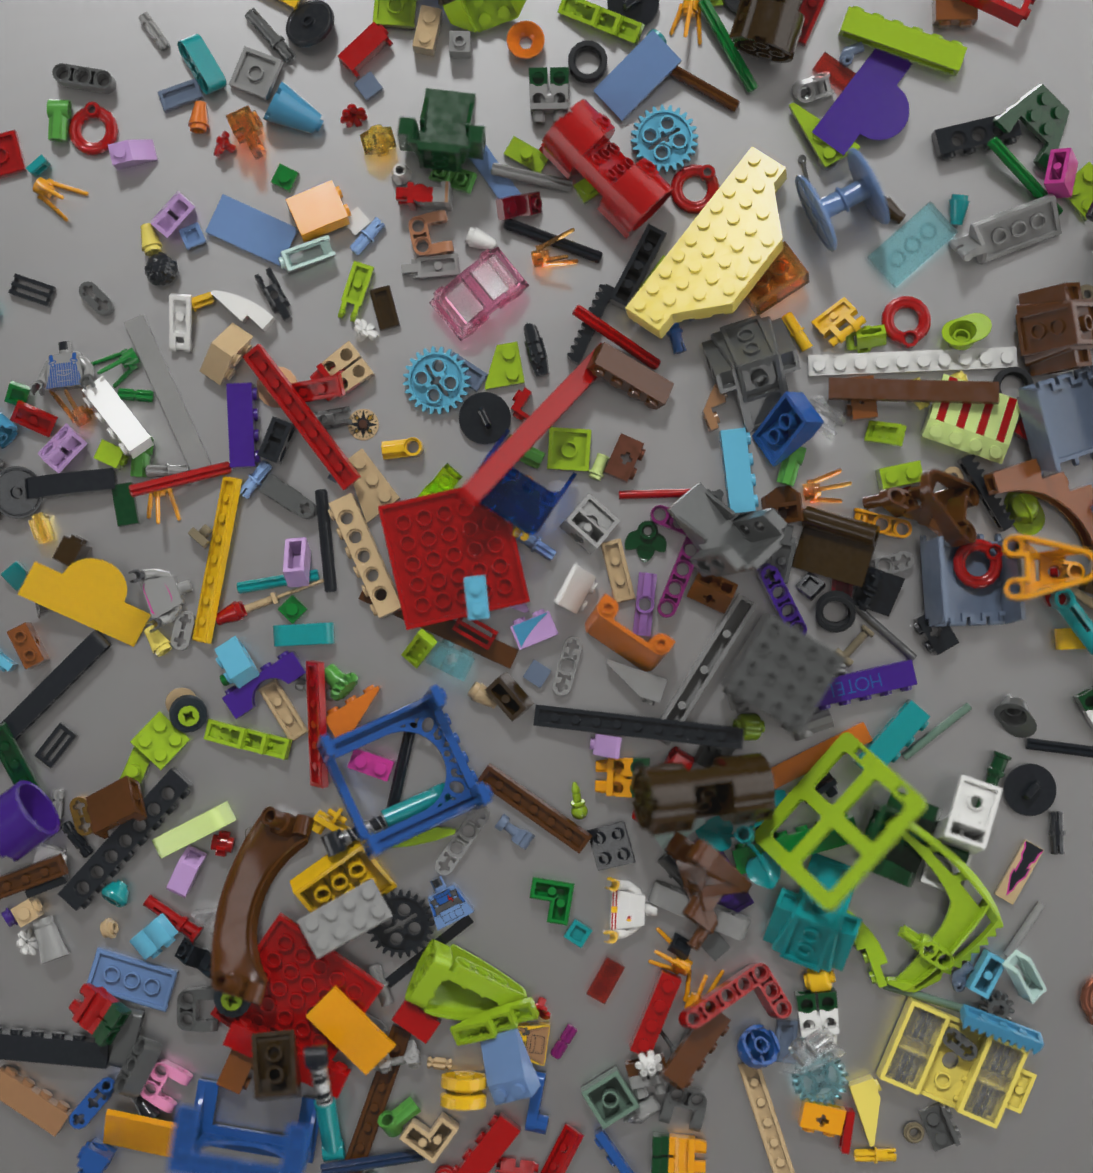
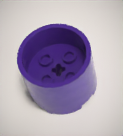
M21 780L0 795V857L4 858L7 856L16 862L59 831L60 819L55 806L49 797L32 782Z

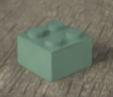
M617 1066L581 1087V1094L603 1129L640 1107L638 1099Z

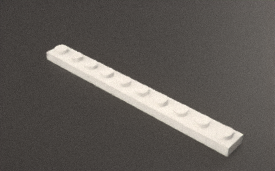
M1017 347L970 348L961 351L946 349L807 356L808 377L990 370L1017 367Z

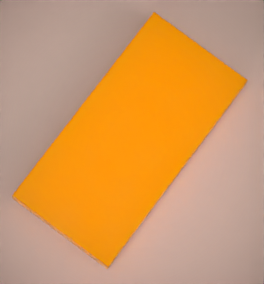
M336 985L305 1016L365 1075L396 1046Z
M107 1109L103 1143L169 1157L175 1123Z

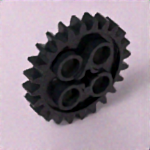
M402 889L399 890L398 895L395 894L394 890H391L390 897L384 893L383 899L393 915L391 918L392 923L389 925L382 923L368 931L367 934H374L370 941H378L376 949L383 946V954L389 950L391 951V957L394 956L395 952L398 953L399 958L402 957L403 952L410 957L411 950L418 954V946L424 949L425 944L423 941L430 942L431 940L427 934L434 933L429 928V926L435 925L434 921H429L433 917L432 913H427L430 905L424 907L423 904L426 899L417 900L419 894L417 893L412 897L411 890H408L406 895H403ZM401 904H407L410 907L408 914H402L399 911ZM412 914H417V917L405 922L404 928L398 926L391 932L384 933L386 929L397 924V919L403 921ZM416 922L420 925L421 930L419 932H412L409 925ZM393 933H399L402 936L400 943L392 941L391 935Z

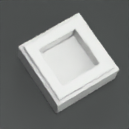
M357 206L351 211V216H348L350 224L346 226L355 236H358L361 230H365L371 221Z

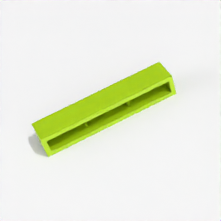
M858 6L848 7L838 36L855 42H862L869 47L880 49L956 76L959 72L967 47L963 46L961 42L956 40L950 42L943 39V36L935 33L927 34L919 27L910 28L904 26V23L899 20L890 21L884 19L883 15L864 12L865 10Z

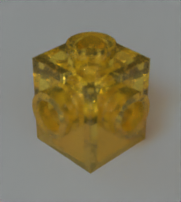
M378 124L360 134L365 155L377 154L378 157L390 154L389 151L397 147L391 127H382L381 124Z

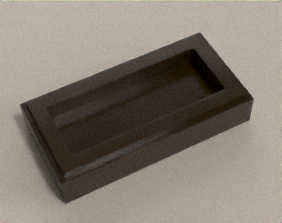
M390 285L369 290L380 331L399 327L400 322Z

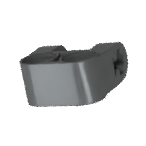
M212 986L187 987L178 995L177 1025L180 1029L196 1032L218 1031V1020L216 1018H199V1000H214L216 990ZM185 993L192 995V1003H187L184 1000L183 996ZM186 1014L190 1015L193 1019L192 1024L185 1023L183 1016Z
M670 1084L668 1086V1093L665 1094L662 1102V1110H660L658 1121L669 1124L674 1106L682 1107L693 1111L689 1130L700 1132L707 1106L705 1093L699 1088L689 1086L687 1089L680 1090L682 1091L681 1097L675 1099L671 1096V1093L677 1089ZM696 1095L703 1098L699 1104L691 1102L692 1098Z

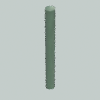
M965 703L901 755L907 761L968 713L972 707Z
M888 983L887 986L883 987L884 990L960 1012L963 1004L920 991L915 993L906 992Z

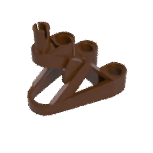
M938 469L924 471L920 476L919 486L911 487L908 490L891 487L881 490L877 495L864 497L862 500L866 510L882 506L896 518L903 516L915 520L918 524L926 526L938 536H943V540L952 547L971 544L976 541L975 527L966 519L967 508L978 506L980 501L978 490L970 482ZM937 482L947 487L946 489L933 492Z
M675 833L664 851L675 859L684 883L683 888L689 897V902L682 911V914L698 926L689 942H687V945L699 951L708 934L712 935L718 926V919L714 908L721 897L733 893L746 895L752 884L707 842L697 838L695 843H693L684 835Z

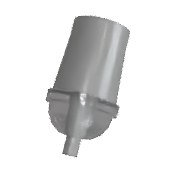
M652 1095L640 1101V1107L627 1114V1118L623 1121L624 1123L630 1121L632 1124H642L649 1117L662 1110L657 1098Z

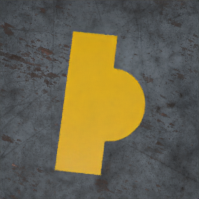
M96 558L78 560L67 567L63 574L35 561L17 594L133 647L141 635L145 623L151 616V614L124 602L127 596V584L124 576L111 563Z

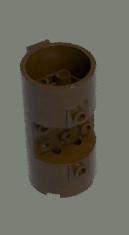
M740 0L729 38L733 39L732 42H735L734 47L757 59L762 57L771 59V62L775 63L791 62L799 38L802 35L805 20L804 15L798 11L802 0Z
M761 753L722 755L715 757L710 768H694L689 771L680 762L661 763L655 766L636 768L632 776L631 789H635V801H632L634 814L640 828L650 832L651 836L692 831L696 819L720 816L722 820L730 821L731 825L771 820L776 810L772 770L767 759Z

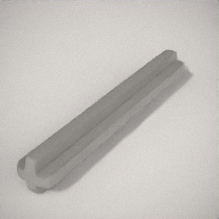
M493 163L491 168V174L566 192H570L573 182L569 179L499 163Z

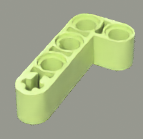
M227 801L151 841L160 858H163L237 819Z

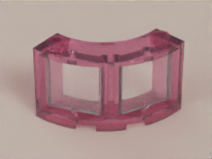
M499 247L491 251L486 249L479 255L480 259L466 268L445 287H439L433 293L435 297L429 302L460 341L472 335L490 318L489 316L498 308L502 309L519 297L529 286Z

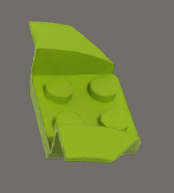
M455 0L444 4L443 8L452 25L476 33L518 18L526 0Z

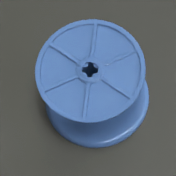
M855 148L849 149L847 153L848 166L854 182L841 189L836 187L834 193L820 199L811 183L802 175L795 177L797 193L806 216L821 242L831 252L837 248V239L830 218L843 211L849 212L850 207L863 201L879 223L886 225L890 222L888 205L880 184L865 158Z

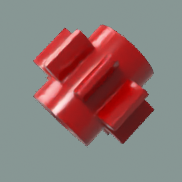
M221 830L219 835H213L211 850H216V856L225 857L227 853L233 852L235 838L230 837L231 832Z

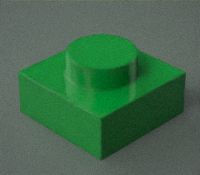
M279 164L271 183L291 192L299 172Z
M11 380L4 402L16 405L18 400L27 403L31 391L30 387Z
M291 595L278 608L292 624L308 610L294 595Z

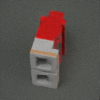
M441 181V187H427L424 184L415 185L414 182H407V187H396V201H398V205H408L411 211H417V207L423 210H452L453 189L450 181Z

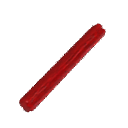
M577 305L574 308L572 314L651 369L656 370L659 367L661 361L581 305Z
M226 461L129 486V492L132 497L229 474L232 472V468H230V463Z

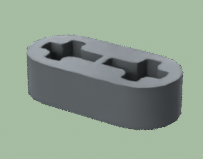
M89 281L80 285L79 295L98 314L108 316L113 312L114 303L98 286ZM86 287L90 289L93 287L92 292L96 295L94 298L90 295L85 296ZM99 299L103 303L108 301V309L106 311L104 309L99 310L101 308L100 304L97 303Z
M947 1027L942 1039L943 1043L965 1061H971L976 1058L978 1054L976 1045L956 1028ZM948 1032L950 1034L955 1032L954 1037L958 1040V1042L955 1043L952 1040H949L947 1042L948 1037L946 1036V1034ZM961 1044L966 1047L971 1045L970 1050L972 1053L970 1055L968 1053L963 1055L964 1050L960 1047Z

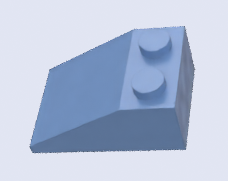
M518 1028L497 1033L496 1038L480 1041L487 1085L495 1105L533 1097L541 1084Z

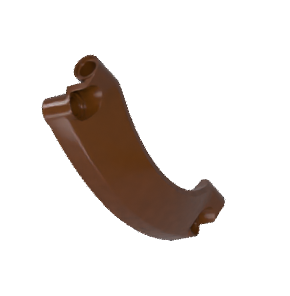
M267 807L262 811L244 840L224 883L216 912L211 951V985L213 989L244 1001L261 1005L268 982L260 961L257 944V929L261 907L276 875L290 858L308 844L315 821L312 817L301 814L294 816L273 807Z

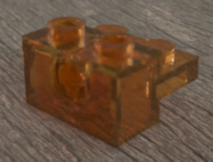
M248 105L225 115L240 144L247 142L256 160L263 157L261 150L264 149V146L258 137L262 135L260 128L263 127V124L256 110L252 111Z

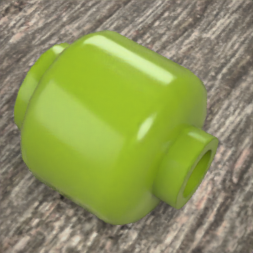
M743 713L734 719L732 727L745 728L744 741L758 740L761 734L764 733L765 722L756 713Z

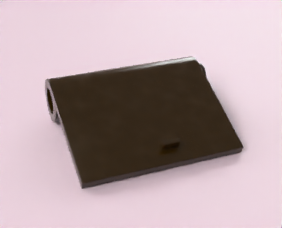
M807 506L803 509L804 521L801 522L803 530L791 567L863 588L879 538L880 526Z

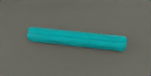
M310 570L309 582L319 580L318 570ZM284 575L238 582L237 591L238 593H247L288 585Z

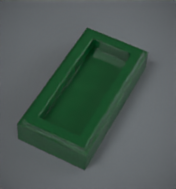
M133 482L116 484L115 490H112L118 527L140 523L136 499L129 492V486L133 485Z

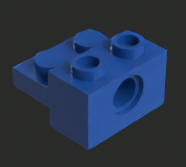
M97 1137L91 1142L87 1141L77 1156L80 1159L77 1166L81 1168L78 1173H103L112 1161L117 1148L104 1144Z

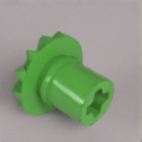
M330 664L324 669L325 682L332 689L330 697L333 700L339 701L344 699L346 695H349L358 683V676L354 672L343 673L335 664Z

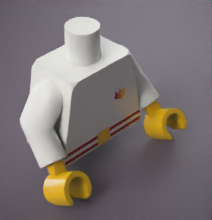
M608 877L607 880L612 881L610 887L605 886V889L611 891L610 930H605L603 934L610 935L609 940L604 941L605 943H615L617 940L627 938L639 931L641 926H644L645 916H657V906L645 903V894L642 893L641 888L631 881L616 880Z

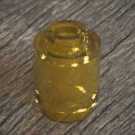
M43 512L32 515V519L28 523L33 537L38 541V544L54 540L53 534L55 532L49 515H44Z

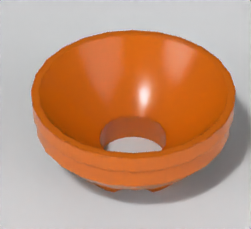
M520 21L514 24L507 34V46L510 52L519 59L528 60L535 58L544 47V33L534 22ZM523 38H529L532 41V46L528 49H523L520 46V41Z

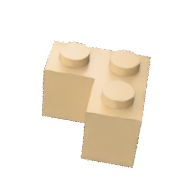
M232 322L211 343L200 372L219 385L226 379L229 381L235 373L233 368L239 363L242 355L251 350L252 345L250 343L253 336Z
M444 1112L440 1114L431 1128L413 1117L401 1132L399 1139L434 1164L459 1130V1123Z

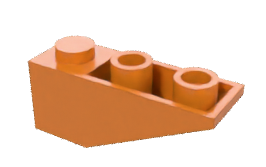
M372 684L362 690L364 692L362 696L357 698L354 695L345 700L346 705L340 709L338 706H335L327 711L326 723L335 738L357 728L379 693L380 685L375 687Z

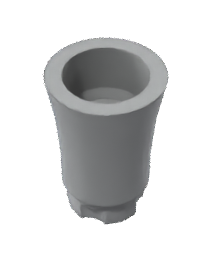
M53 916L32 922L41 964L70 954L61 938L57 924L54 923Z

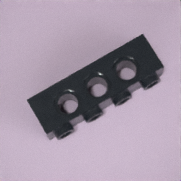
M1001 114L936 129L931 134L937 159L943 157L944 160L955 158L956 154L959 153L970 155L980 148H984L985 151L991 150L987 144L993 137H998L1005 146L1015 144L1022 136L1019 120L1010 133L1004 134L1001 131V136H996L993 133V128L998 127L992 122L994 118ZM972 133H979L981 141L974 140ZM952 138H959L961 145H954Z
M648 223L609 298L610 303L626 310L625 307L638 292L666 238V232Z

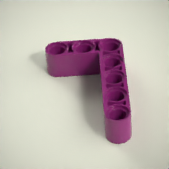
M657 505L650 512L651 521L656 525L685 536L657 604L658 614L668 618L675 614L694 569V565L689 560L693 556H688L685 553V547L689 544L695 545L682 529L674 526V519L667 511L668 507ZM661 509L665 512L664 520L659 521L655 519V510ZM679 564H685L688 567L686 575L678 574L677 566ZM677 583L680 586V592L677 595L669 592L670 584ZM664 602L672 605L670 614L662 613L661 605Z

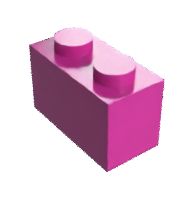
M1072 148L1051 149L1044 186L1048 194L1052 193L1056 198L1072 197L1078 161Z
M363 748L353 750L347 768L388 781L396 760Z

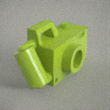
M884 324L864 326L859 331L853 332L846 337L847 350H857V353L870 352L872 347L887 345Z

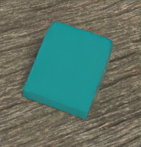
M16 561L0 575L17 591L26 579V568L20 561Z

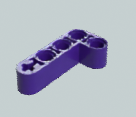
M763 563L757 569V575L778 618L791 626L800 624L799 631L806 634V624L779 570L770 563ZM767 569L772 571L770 573V576L774 580V582H771V580L768 577L764 576L767 574ZM776 587H781V595L774 597L773 590ZM790 605L791 612L788 615H783L782 609Z

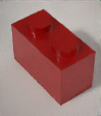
M405 999L392 1017V1021L425 1044L429 1041L442 1020L439 1017L425 1013L423 1008Z

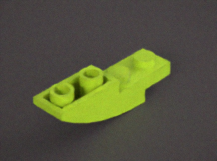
M847 910L846 913H849V914H851V915H854L852 912H850L849 910ZM861 922L853 946L857 951L864 949L861 955L865 964L869 963L871 969L868 972L872 984L876 983L879 988L887 986L880 965L886 964L888 961L873 933Z

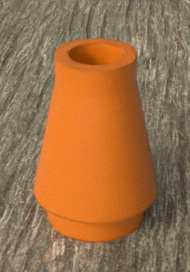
M204 101L194 102L188 123L190 131L196 134H204L209 128L207 103Z

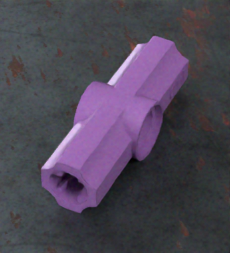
M639 572L633 633L639 636L651 637L657 574ZM643 598L648 599L651 604L650 608L645 611L639 607V601Z

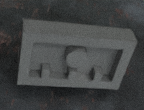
M938 1102L918 1110L935 1152L953 1144L956 1146L961 1145L958 1139L961 1138L958 1127L952 1125L950 1119L953 1118L949 1106L945 1107L943 1103Z

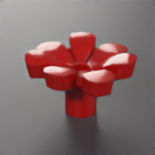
M349 104L347 109L342 111L343 116L340 118L342 124L346 123V127H352L353 123H355L356 127H361V120L367 119L366 111L363 107L357 108L355 104Z
M225 130L222 136H218L216 139L218 144L215 146L214 156L219 157L226 150L231 153L235 151L236 145L229 143V133Z
M539 997L535 1004L539 1016L544 1020L550 1019L551 1014L545 1006L547 1000Z

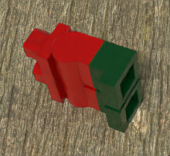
M90 983L83 984L79 993L85 997L84 1001L75 999L68 1007L74 1014L72 1020L88 1031L95 1038V1042L99 1046L112 1044L121 1030L120 1027L124 1025L132 1010L107 992L103 986L95 987Z

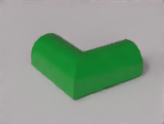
M533 877L529 898L550 901L547 922L568 926L574 883Z

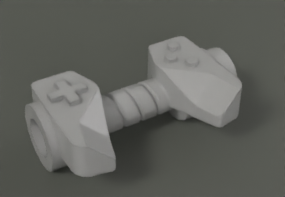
M414 1040L408 1041L404 1056L391 1058L388 1053L374 1067V1070L386 1074L388 1071H391L392 1066L408 1064L413 1069L418 1068L421 1065L420 1051L417 1050L416 1042Z

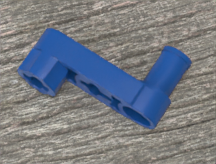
M535 1071L541 1086L533 1097H530L525 1130L546 1135L549 1116L539 1114L546 1073Z
M103 1078L75 1108L69 1117L70 1125L73 1128L82 1129L88 1126L89 1122L108 1102L114 1093L115 1080L113 1078ZM110 1082V1088L105 1090L103 1087L104 1083ZM99 1089L101 1094L107 1097L105 1100L100 1097L97 1101L99 1106L97 1108L94 1106L90 1108L88 1100L89 1098H96L98 1093H95V1091ZM83 1114L85 1122L76 1125L74 1117Z

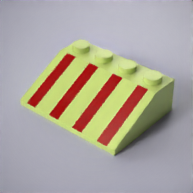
M944 373L941 380L964 381ZM999 393V404L932 403L921 429V435L924 438L1002 464L1020 414L1018 401L1016 398Z

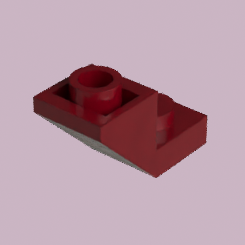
M540 191L496 199L498 220L541 213L542 200L540 198Z

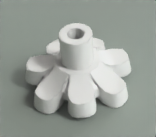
M357 318L355 320L354 330L358 333L355 337L357 341L362 342L366 337L374 340L378 336V332L374 330V324L369 323L367 325V322L363 319L359 320Z
M27 928L25 932L23 930L17 934L19 940L16 942L20 953L35 955V949L39 948L35 934H33V929Z
M652 1050L647 1052V1056L644 1053H640L638 1055L640 1062L635 1063V1067L640 1070L639 1073L643 1077L647 1076L648 1073L653 1077L656 1075V1071H661L663 1068L662 1064L659 1063L662 1060L661 1055L656 1054L654 1056V1051Z

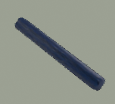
M415 1150L324 1163L321 1164L320 1168L321 1173H350L424 1161L425 1157Z

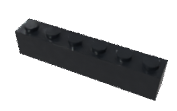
M0 1026L1 1060L107 1069L110 1066L109 1059L112 1044L99 1046L95 1042V1038H88L86 1034L76 1033L73 1036H66L65 1032L59 1031L52 1032V1034H44L43 1030L23 1032L22 1028L2 1030Z

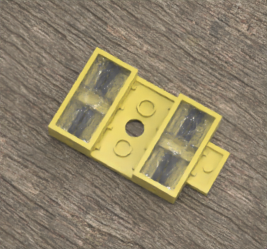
M908 997L875 1073L881 1080L916 1095L922 1094L954 1108L958 1113L997 1129L1005 1108L1019 1114L1022 1113L1037 1077L1035 1073L1023 1068L1029 1051H1025L1024 1046L1018 1049L1016 1043L1010 1046L1008 1040L1005 1043H1002L1001 1038L994 1040L993 1034L990 1037H986L985 1031L980 1035L977 1029L972 1032L970 1026L964 1029L961 1018L911 997ZM947 1027L956 1028L976 1045L978 1050L976 1058L971 1061H965L957 1055L958 1063L956 1066L947 1068L943 1065V1056L948 1052H953L942 1041ZM948 1032L946 1034V1036L948 1037L947 1042L949 1040H952L955 1043L958 1042V1040L954 1037L955 1032H953L952 1034ZM961 1044L960 1047L964 1050L963 1055L966 1053L970 1055L972 1053L970 1050L972 1046L966 1047Z

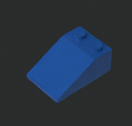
M785 392L752 437L772 466H777L810 440L823 425L824 421L803 392Z

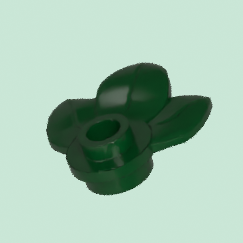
M652 521L642 522L637 530L628 534L625 540V549H636L639 558L644 563L652 558L655 550L658 552L666 551V539L658 533V527ZM646 527H649L652 530V533L650 535L644 534V529Z

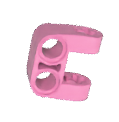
M160 1059L156 1062L140 1094L159 1109L172 1113L177 1105V1101L161 1091L168 1078L188 1086L193 1078V1074L167 1059ZM157 1066H164L166 1074L158 1073ZM146 1085H154L156 1088V1092H149L146 1088Z

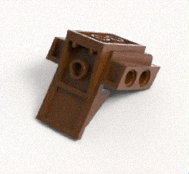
M1080 282L1062 283L1018 294L1020 304L1016 306L1017 314L1015 318L1021 356H1024L1026 366L1030 368L1031 377L1050 375L1093 365L1091 351L1093 350V298L1082 299Z

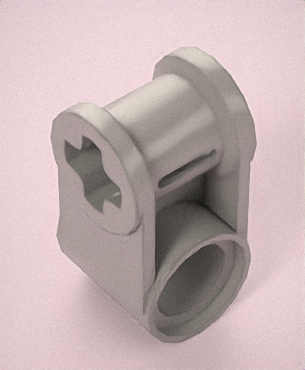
M821 72L812 77L797 81L792 87L793 96L803 103H809L833 95L835 91L831 88L830 72ZM807 87V93L804 96H800L801 89Z

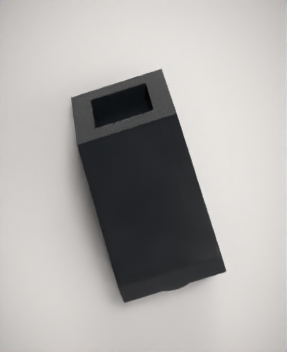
M184 937L175 957L184 965L197 968L206 977L212 979L211 950L195 942L192 944L190 939Z

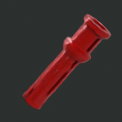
M149 895L143 904L144 907H147L158 916L163 913L178 933L188 937L192 944L198 939L204 929L202 926L198 927L192 923L188 916L182 917L153 897V895Z

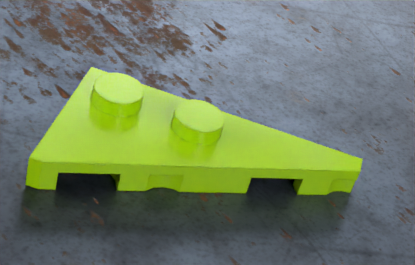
M794 102L789 104V109L824 169L847 157L848 151L843 156L812 133L820 122L819 118ZM854 142L849 149L855 148L860 150L861 147Z

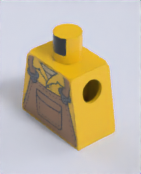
M550 1022L518 1023L517 1028L531 1062L545 1066Z

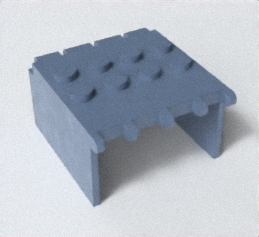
M1093 365L1074 370V374L1067 372L1055 376V380L1054 378H1049L1037 382L1036 386L1031 384L1018 389L1020 396L1017 397L1031 456L1032 459H1037L1042 477H1044L1043 471L1060 472V463L1071 460L1073 466L1079 465L1078 457L1089 453L1093 460Z
M998 533L994 536L995 541L988 542L1002 547L1005 539H1002L1001 534ZM978 534L977 539L984 540V535ZM920 535L925 619H929V627H946L947 622L948 626H966L967 623L968 626L986 625V622L988 625H1003L1004 623L1011 624L1026 619L1024 601H1010L1003 594V587L1009 579L1022 577L1021 559H1010L1003 554L1002 571L999 578L986 588L973 589L965 586L958 580L953 570V558L960 546L952 547L943 540V536L927 541L926 535ZM1009 542L1007 544L1009 551L1016 552L1019 550L1017 543ZM991 549L990 555L995 556L996 551ZM973 552L969 554L965 561L966 569L971 575L982 576L989 570L990 560L986 558L983 552ZM1012 584L1009 586V592L1017 595L1020 593V587Z

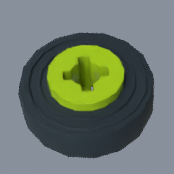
M183 695L171 704L169 710L170 721L179 731L186 733L194 732L205 724L207 708L204 702L197 696Z
M217 990L214 994V1003L217 1010L226 1017L235 1018L242 1016L252 1004Z

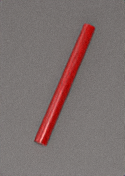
M690 489L619 491V499L682 497Z

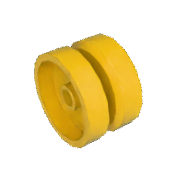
M451 1071L441 1075V1087L446 1089V1091L441 1093L440 1106L452 1110H478L486 1107L487 1094L482 1092V1090L487 1088L486 1074L474 1071Z

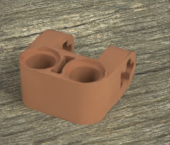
M445 210L418 215L409 221L412 246L418 257L444 255L454 252L452 241L431 243L428 227L448 222ZM416 223H422L424 228L422 231L416 232L413 230V226ZM426 243L428 250L419 252L417 250L418 245Z

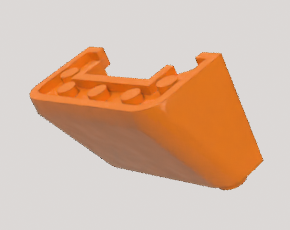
M605 593L585 622L586 632L643 671L653 670L670 651L676 641L668 635L656 634L646 642L614 620L619 606L615 599Z

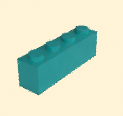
M908 699L866 747L886 765L890 762L894 763L901 756L900 751L902 748L910 746L915 740L914 735L917 731H923L929 724L927 720L930 716L915 702ZM862 751L858 757L861 759L865 753ZM854 760L853 762L860 769L863 770V767L856 760Z

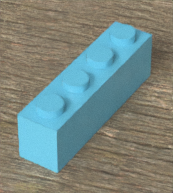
M746 427L721 430L719 437L728 507L735 514L756 511L755 507H759L757 494L754 495L753 486H756L755 474H751L750 466L754 465L753 455L748 452V445H751L750 432H746Z

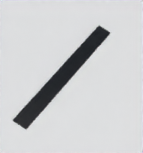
M467 915L435 940L446 945L474 921ZM425 948L386 978L390 988L415 969Z

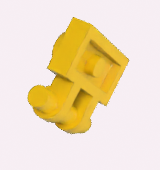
M843 297L811 321V323L824 338L831 334L834 336L828 340L829 344L834 347L838 343H843L851 333L859 331L861 329L860 326L866 323V319L861 315L855 320L853 317L858 314L857 309ZM847 322L849 325L840 331L838 328Z

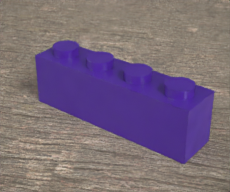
M252 382L226 384L230 468H257L258 463H261V457L257 455L259 452L257 450V442H260V430L256 429V421H259V409L255 408V400H258V388H254Z

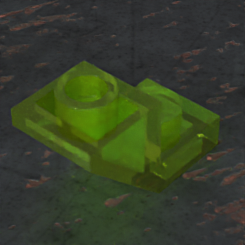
M447 463L418 497L454 489L463 476Z

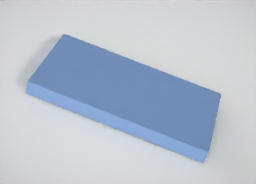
M652 30L593 91L623 121L682 60Z
M222 194L205 232L280 266L278 260L281 257L280 252L291 248L298 234V229Z
M98 947L87 983L95 987L103 986L107 992L116 998L166 1012L179 971Z

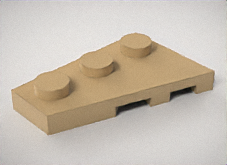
M361 448L348 460L361 475V478L353 485L366 523H369L379 515L378 506L394 503L400 497Z

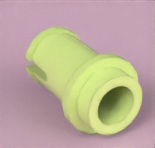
M597 453L593 467L589 470V477L596 481H601V478H604L603 473L610 458L604 454Z

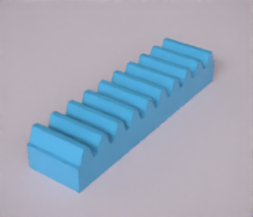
M963 1004L960 1010V1018L964 1029L970 1026L972 1032L977 1029L980 1035L985 1031L986 1037H990L993 1034L994 1040L1001 1038L1002 1043L1008 1040L1010 1046L1016 1043L1018 1049L1024 1046L1026 1052L1032 1049L1034 1055L1040 1052L1044 1046V1041L1039 1031Z

